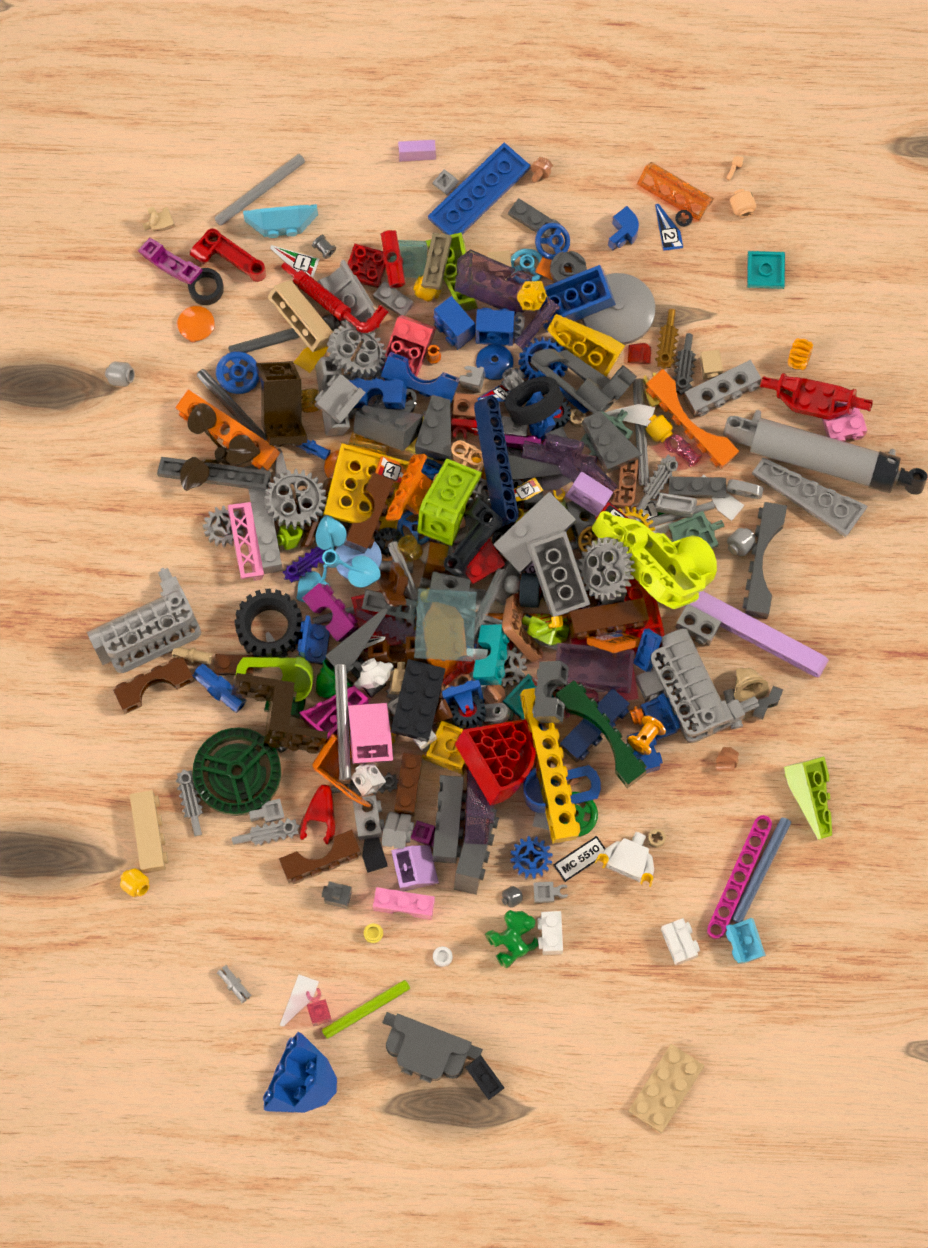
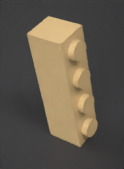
M289 280L275 285L268 299L309 349L315 352L328 347L327 343L333 331L294 283Z
M153 790L130 794L140 870L142 873L166 870L165 864L168 863L167 852H163L162 845L166 844L164 833H160V826H163L161 814L157 813V807H160L159 796H155Z

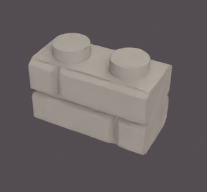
M388 813L383 829V846H394V848L404 849L406 842L410 843L414 828V822H411L410 814Z

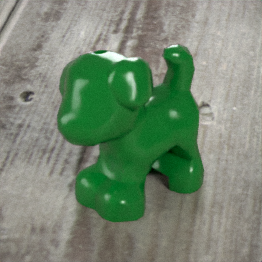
M507 911L504 915L507 929L502 933L495 932L494 930L485 933L486 939L491 946L497 947L503 944L508 949L507 953L500 952L496 955L498 962L504 968H509L518 958L525 956L529 951L535 950L539 946L537 937H534L530 944H526L521 938V935L535 927V919L524 911Z

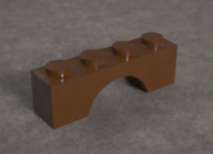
M372 472L363 493L371 503V517L364 522L352 523L343 545L365 553L367 548H372L375 538H372L374 531L378 532L381 521H379L380 515H384L388 504L385 502L387 497H392L395 489L392 487L394 480Z
M175 657L164 666H156L145 675L139 674L128 683L122 682L118 684L113 691L124 714H127L142 707V698L145 691L154 684L167 683L178 690L195 681L184 658Z
M349 830L334 836L332 849L323 858L316 860L307 859L296 851L279 858L288 884L291 882L297 884L302 882L306 876L311 875V877L321 874L324 869L329 868L332 870L339 867L340 863L344 861L353 862L357 860L358 856L361 855V851L353 831Z

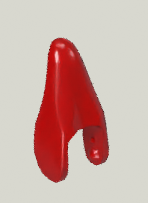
M322 784L311 799L299 827L301 840L307 837V822L315 820L327 824L326 836L323 838V841L326 845L331 843L336 827L333 796L329 785Z

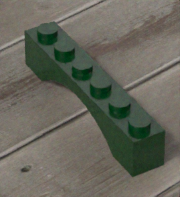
M573 680L557 692L555 698H558L565 704L564 710L567 713L588 720L604 734L614 754L615 774L628 789L646 775L645 768L647 767L640 758L637 760L630 744H625L622 741V735L617 728L613 729L610 726L609 718L605 713L601 714L597 709L599 706L593 698L589 699L585 694L587 691L581 683L577 684Z

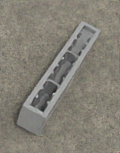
M254 465L244 467V468L258 469V468H256ZM248 489L264 574L283 571L275 525L272 518L273 515H268L269 509L265 508V504L268 502L264 500V496L268 495L265 491Z

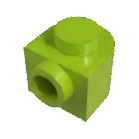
M291 524L288 529H286V525L280 526L277 535L278 545L284 546L285 550L297 547L302 536L301 528L297 526L296 530H294Z

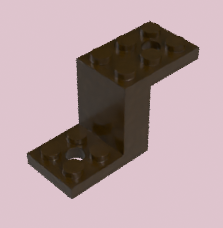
M293 361L256 363V372L261 381V425L269 445L281 447L283 444L300 446L302 443H307V434L302 425L301 378Z
M237 673L231 695H236L237 698L241 699L247 697L254 698L259 702L269 701L264 744H268L273 748L287 747L292 751L305 750L310 754H317L321 751L327 740L328 732L289 726L294 682Z

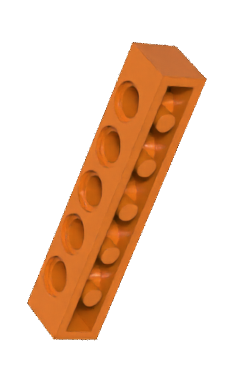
M189 389L186 391L175 407L180 412L179 416L188 421V417L196 405L199 403L207 404L214 410L217 417L216 425L208 429L210 434L216 440L218 438L223 441L222 445L228 449L229 443L234 437L238 435L248 436L261 451L258 456L252 459L251 464L259 470L262 467L267 471L281 453L276 447L269 445V442ZM227 428H230L229 433L226 434V435H223L224 431H225Z

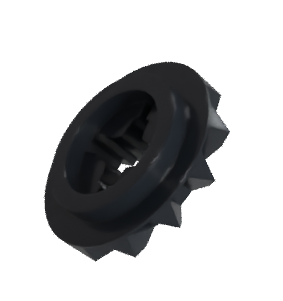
M391 527L379 530L374 540L379 546L381 554L386 557L391 556L389 548L385 547V539L389 541L394 538L393 542L396 541L401 551L405 543L403 535L397 529Z

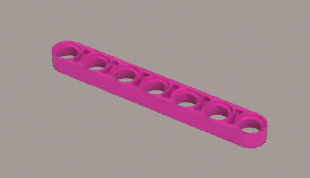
M760 815L754 821L707 927V934L712 939H720L726 931V926L730 922L771 829L772 821L768 816ZM759 820H766L768 828L765 830L760 829L757 826ZM752 837L759 838L760 846H751L750 839ZM743 855H750L753 858V862L749 865L742 862ZM742 872L745 875V880L737 882L734 879V874ZM728 890H735L737 898L734 900L728 899L726 896ZM721 907H726L729 910V916L721 917L718 910ZM719 925L722 930L721 934L713 935L710 930L711 926Z

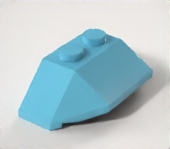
M317 204L246 210L243 211L245 222L264 237L277 238L282 235L292 237L301 234L318 216Z

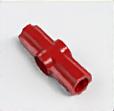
M387 230L380 235L389 287L400 288L406 285L397 231ZM392 256H397L394 262H389Z

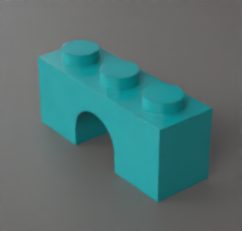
M502 624L481 625L478 643L483 649L491 651L487 658L475 660L473 678L475 680L479 679L481 686L501 685L502 678L505 675L504 663L507 660V643L510 642V638L504 633Z

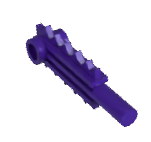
M317 546L314 549L311 548V553H305L304 558L299 557L298 562L293 561V565L287 566L286 570L283 571L284 579L290 580L292 583L299 581L300 576L305 577L306 572L312 573L313 567L318 568L319 563L324 564L322 556L327 550H322Z

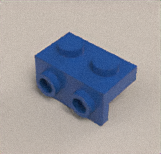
M664 693L658 698L640 705L644 716H651L657 719L665 727V734L656 735V741L678 732L680 721L677 715L673 714L672 704L669 698L665 697Z

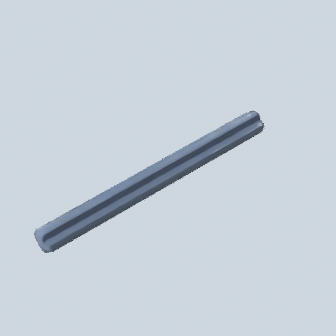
M787 818L780 819L732 915L733 921L739 923L744 920L791 825V821Z

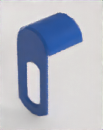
M590 765L567 770L568 776L566 780L587 776L591 782L589 791L570 796L571 803L578 804L598 799L601 791V782L597 772ZM535 768L529 772L523 782V796L526 805L532 811L545 813V803H543ZM551 779V784L555 786V783H558V781ZM555 798L556 804L563 805V801L560 798Z

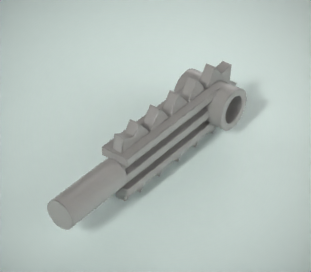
M667 454L666 458H662L660 465H658V470L653 471L654 476L649 477L650 482L645 483L646 487L643 488L645 495L637 505L636 511L644 510L650 499H657L660 490L664 489V484L668 483L669 476H672L673 471H677L678 462L675 460V456L671 457Z
M183 769L181 773H177L178 779L175 781L180 784L177 790L182 791L179 797L184 799L181 802V805L185 806L182 812L185 813L184 817L191 819L194 836H201L202 832L198 816L203 813L201 810L203 806L198 805L201 799L196 797L198 792L195 790L192 770L186 771Z
M287 818L285 823L279 820L277 825L272 821L270 826L264 823L262 828L258 825L251 827L250 833L232 837V842L235 845L252 841L255 846L258 844L262 846L264 840L270 843L271 839L277 842L279 837L285 840L287 835L293 838L295 834H299L298 828L300 825L296 824V819L290 820Z

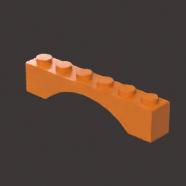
M664 369L660 370L646 383L647 394L652 399L656 398L660 402L658 404L664 412L668 411L673 416L671 417L672 421L677 426L681 425L685 429V435L690 440L694 439L698 443L696 445L703 454L707 453L711 457L709 460L716 468L719 466L723 469L739 454V450L727 437L707 433L697 427L687 417L678 401L676 382Z

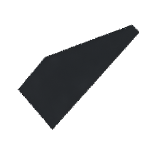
M368 823L366 830L373 831L376 828L375 824ZM379 837L365 839L362 857L367 873L388 867Z

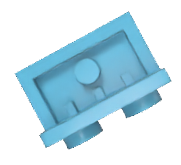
M753 918L726 926V936L733 947L732 955L738 963L745 964L766 956Z

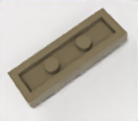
M432 234L421 284L423 288L441 290L452 240L451 235Z

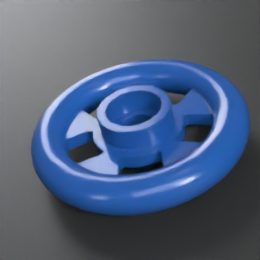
M230 352L224 355L216 367V377L219 384L226 391L233 394L250 392L257 386L260 380L256 372L257 362L252 356L244 352ZM231 360L234 363V365H232L229 369L226 366V363ZM241 360H244L248 363L247 367H245L242 364H239V362ZM236 371H239V372L241 373V375H240V376H236V375H235V372H236ZM248 372L253 373L252 380L246 378ZM229 373L231 378L229 381H226L224 375ZM243 381L244 386L236 387L235 382Z

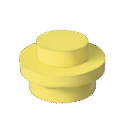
M372 923L365 927L364 938L366 941L377 943L382 939L383 929L380 925Z

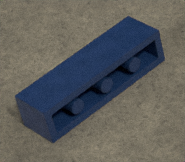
M612 688L598 703L599 707L597 709L601 714L605 713L610 720L609 724L614 729L616 727L615 722L619 718L623 719L629 713L630 703ZM583 718L562 740L560 747L577 763L580 759L583 761L590 754L588 750L593 745L597 747L601 743L604 734L595 725Z

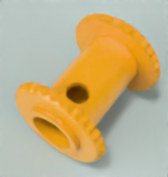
M644 716L642 718L643 728L637 736H629L628 743L636 752L642 755H649L651 753L649 745L656 735H664L666 730L657 719L651 716Z

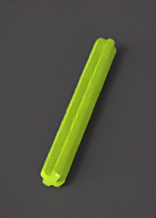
M406 980L401 981L323 1028L322 1032L325 1038L329 1039L410 990L408 982Z

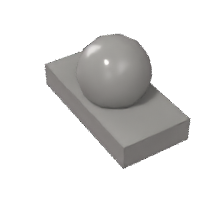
M505 563V566L502 568L507 573V577H505L506 579L503 578L505 581H502L504 583H501L503 585H500L501 587H499L500 589H498L499 591H497L498 593H496L497 596L495 598L503 606H505L508 597L520 590V573L510 563Z

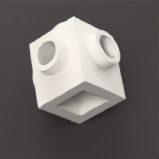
M375 763L359 765L355 769L356 772L351 776L362 796L375 793L386 782Z

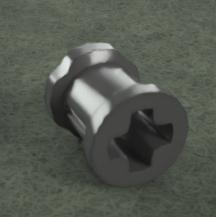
M323 234L317 237L312 244L314 249L317 248L323 254L324 259L331 257L337 248L335 245H331Z

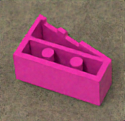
M355 686L347 689L348 706L369 704L368 698ZM336 695L299 713L300 718L311 729L328 732L327 740L332 734L338 735Z

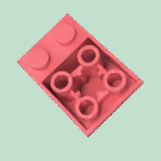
M404 315L398 316L385 356L388 357L389 353L393 352L408 358L410 370L417 377L428 353V347L432 343L436 327Z

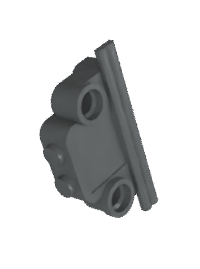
M386 1012L382 1022L392 1027L386 1042V1049L391 1056L397 1057L398 1066L402 1069L401 1072L412 1076L413 1073L419 1075L420 1080L427 1083L439 1081L443 1074L450 1079L458 1078L463 1072L467 1056L476 1059L483 1051L482 1048L472 1045V1042L398 1013L394 1015Z

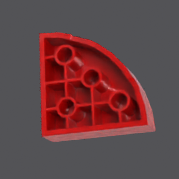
M526 719L464 729L455 742L456 748L490 806L501 803L513 796L521 787L534 765L536 752L532 742V732H530Z

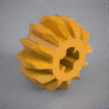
M795 339L789 354L788 366L796 370H805L812 354L813 343L807 339Z

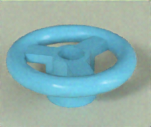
M521 249L511 256L510 274L515 280L525 283L526 281H537L542 277V275L535 272V261L532 255L535 256L540 263L542 256L539 252L533 249ZM523 255L520 258V265L514 267L515 260ZM521 271H529L534 276L530 278H524L519 276L517 273Z

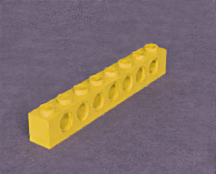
M535 688L524 689L520 694L524 717L529 724L530 732H532V742L536 752L534 762L543 803H545V812L552 844L572 841L579 836L580 825L575 821L576 808L575 804L571 803L570 796H572L570 784L567 785L566 777L568 772L562 762L563 750L558 744L559 732L558 729H555L554 723H541L533 717L532 710L536 698ZM538 724H544L547 730H541ZM542 743H549L551 749H545ZM547 761H552L555 764V768H550L547 765ZM551 779L557 780L559 782V786H553L551 784ZM555 798H560L563 801V805L556 804ZM559 817H565L568 823L562 824L559 821Z

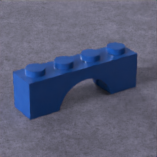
M393 352L389 353L381 374L385 381L399 379L404 381L407 389L418 390L421 395L426 397L435 395L449 399L450 403L454 398L460 379L445 372L432 380L420 379L410 370L408 358Z

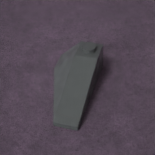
M507 446L512 479L575 473L576 468L571 463L553 458H547L546 461L543 457L538 456V454L532 453L528 456L522 453L520 449Z
M385 607L325 655L334 667L337 664L346 665V674L354 668L352 664L363 651L388 612V609Z

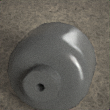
M332 314L325 315L322 318L332 331L338 329L341 325V321Z
M510 886L502 892V902L504 905L508 904L509 907L513 908L522 902L523 895L517 887Z

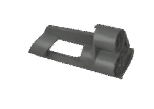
M544 349L536 352L531 358L532 365L547 377L554 378L558 386L593 414L608 410L637 377L627 367L622 365L610 380L568 350L557 352L554 349ZM560 361L585 382L576 390L547 366L553 362Z

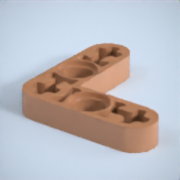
M638 460L632 462L631 472H627V465L620 468L618 489L608 488L613 492V498L609 503L615 508L624 509L625 506L630 508L634 504ZM625 477H630L633 480V484L626 486L622 480ZM625 491H629L628 499L631 500H628V503H624L623 500Z
M514 594L506 599L502 628L510 640L534 663L543 658V651L521 626L524 607L520 606V596Z

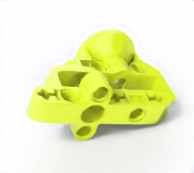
M606 511L600 512L592 526V531L598 538L618 539V542L624 543L623 547L629 548L627 553L632 554L629 560L635 562L631 565V568L635 569L631 574L658 602L672 609L696 602L699 598V592L703 591L714 580L717 572L716 557L710 545L701 537L692 535L671 542L664 533H654L637 520L614 516Z

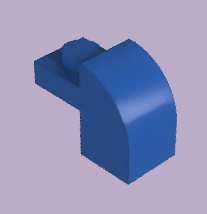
M626 206L613 216L612 224L618 231L608 241V246L612 250L617 247L621 248L627 240L632 245L638 236V218Z

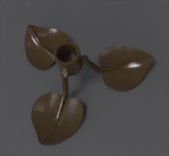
M199 403L194 407L188 417L187 424L192 433L201 434L205 431L207 436L218 447L215 451L216 459H203L200 461L197 457H192L183 464L180 472V481L185 491L199 487L206 482L209 477V467L205 463L219 464L221 462L229 466L231 464L241 465L261 453L254 442L246 435L234 437L229 443V449L220 445L208 431V429L216 425V413L210 406L204 403Z

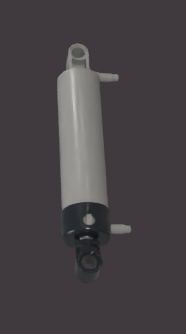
M760 410L755 411L752 420L738 416L728 417L723 436L727 437L730 441L750 446V452L869 486V488L886 493H891L896 481V486H905L906 491L910 494L919 495L923 492L928 478L927 473L920 468L906 471L905 468L901 467L899 471L901 458L895 456V449H890L889 453L850 444L761 418Z

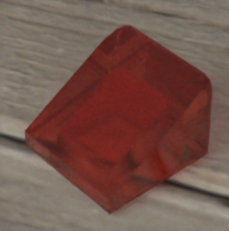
M647 343L629 345L628 363L650 364L651 346Z

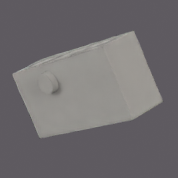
M548 492L493 545L522 574L533 563L526 542L561 529L567 531L576 523V519Z
M561 529L526 542L550 615L553 617L590 604L566 531Z

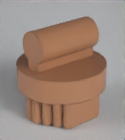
M540 156L537 161L533 162L530 167L534 173L531 177L533 182H537L540 178L546 179L549 177L553 167L549 159Z
M488 685L483 693L484 699L488 704L502 703L505 699V690L501 685Z
M723 747L716 758V771H734L739 761V753L732 747Z

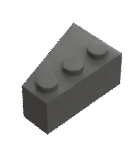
M435 395L431 396L415 444L416 454H425L427 457L443 462L446 459L451 460L449 399Z
M364 405L355 413L354 433L404 451L418 437L422 426L423 414Z
M601 411L583 418L582 426L605 474L640 459L642 453Z

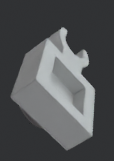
M553 882L533 883L534 903H553L556 896L562 899L568 897V894L562 895L560 893L561 889H567V885L553 887Z

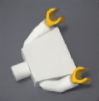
M635 832L632 841L623 838L622 841H616L607 847L602 854L598 855L595 864L598 861L602 862L603 869L606 867L640 882L641 885L644 881L649 882V887L652 886L654 863L652 855L648 853L649 849L642 846L646 838L645 835Z

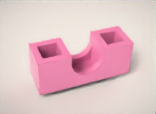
M376 887L373 909L374 911L391 914L393 912L410 914L412 917L432 920L435 897Z

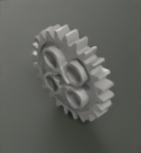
M348 324L345 327L340 325L338 329H335L327 343V346H329L327 352L331 353L329 358L334 359L332 364H339L338 370L343 368L345 369L344 374L351 372V377L357 374L358 378H361L362 375L365 378H368L369 375L373 377L375 373H379L385 364L384 361L387 358L385 354L387 351L383 349L384 344L379 343L381 338L374 337L375 332L372 334L360 333L356 330L355 326L352 325L350 327ZM360 340H362L363 344L360 347L354 361L352 362L350 359L354 354Z
M297 469L294 470V474H291L289 470H287V475L280 472V479L274 476V483L269 482L270 489L265 490L268 496H264V500L268 502L265 504V508L269 509L268 515H273V521L279 519V526L286 523V529L291 524L294 530H296L297 525L304 529V523L311 526V520L317 522L316 515L322 516L320 509H325V504L323 503L326 502V497H324L326 491L321 490L323 488L322 483L317 484L318 477L312 479V473L306 476L305 470L298 474ZM291 484L294 485L295 494L298 500V506L301 514L297 513L295 501L293 499V494L290 487ZM305 486L307 487V489L305 491L298 490V487ZM282 490H286L289 492L287 495L279 494V492ZM305 503H309L312 506L310 508H304L302 505ZM290 507L293 509V511L287 513L284 511V509Z
M605 537L598 538V541H592V546H586L588 552H582L585 558L579 559L583 563L578 569L582 570L580 576L584 578L582 582L586 584L585 591H590L589 595L595 596V599L615 600V597H621V592H627L625 586H631L628 580L634 579L630 575L631 572L635 571V569L631 568V565L635 562L629 560L632 554L627 553L629 548L623 547L624 543L618 542V539Z

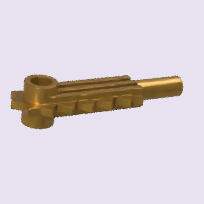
M675 309L668 310L667 323L664 327H660L661 331H659L661 337L658 338V341L661 343L657 345L660 350L656 352L659 357L655 358V361L657 362V367H661L664 370L667 368L671 369V364L675 363L672 359L676 356L673 351L677 349L674 344L678 343L675 337L679 336L677 333L679 329L674 326Z

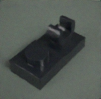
M481 1055L465 1067L488 1100L504 1089L502 1083Z

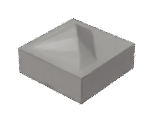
M444 169L433 181V185L448 195L459 181Z

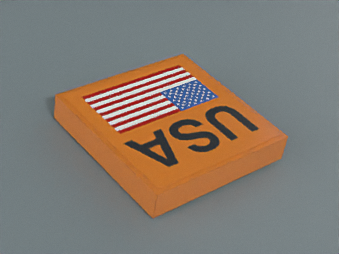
M615 631L608 632L604 636L598 637L594 635L587 638L588 645L612 653L639 647L641 641L640 638L624 633H615Z

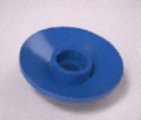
M488 345L478 353L476 366L477 368H480V366L484 367L485 378L500 380L503 379L502 375L507 369L513 368V356L502 345ZM496 357L498 361L493 362L491 359Z

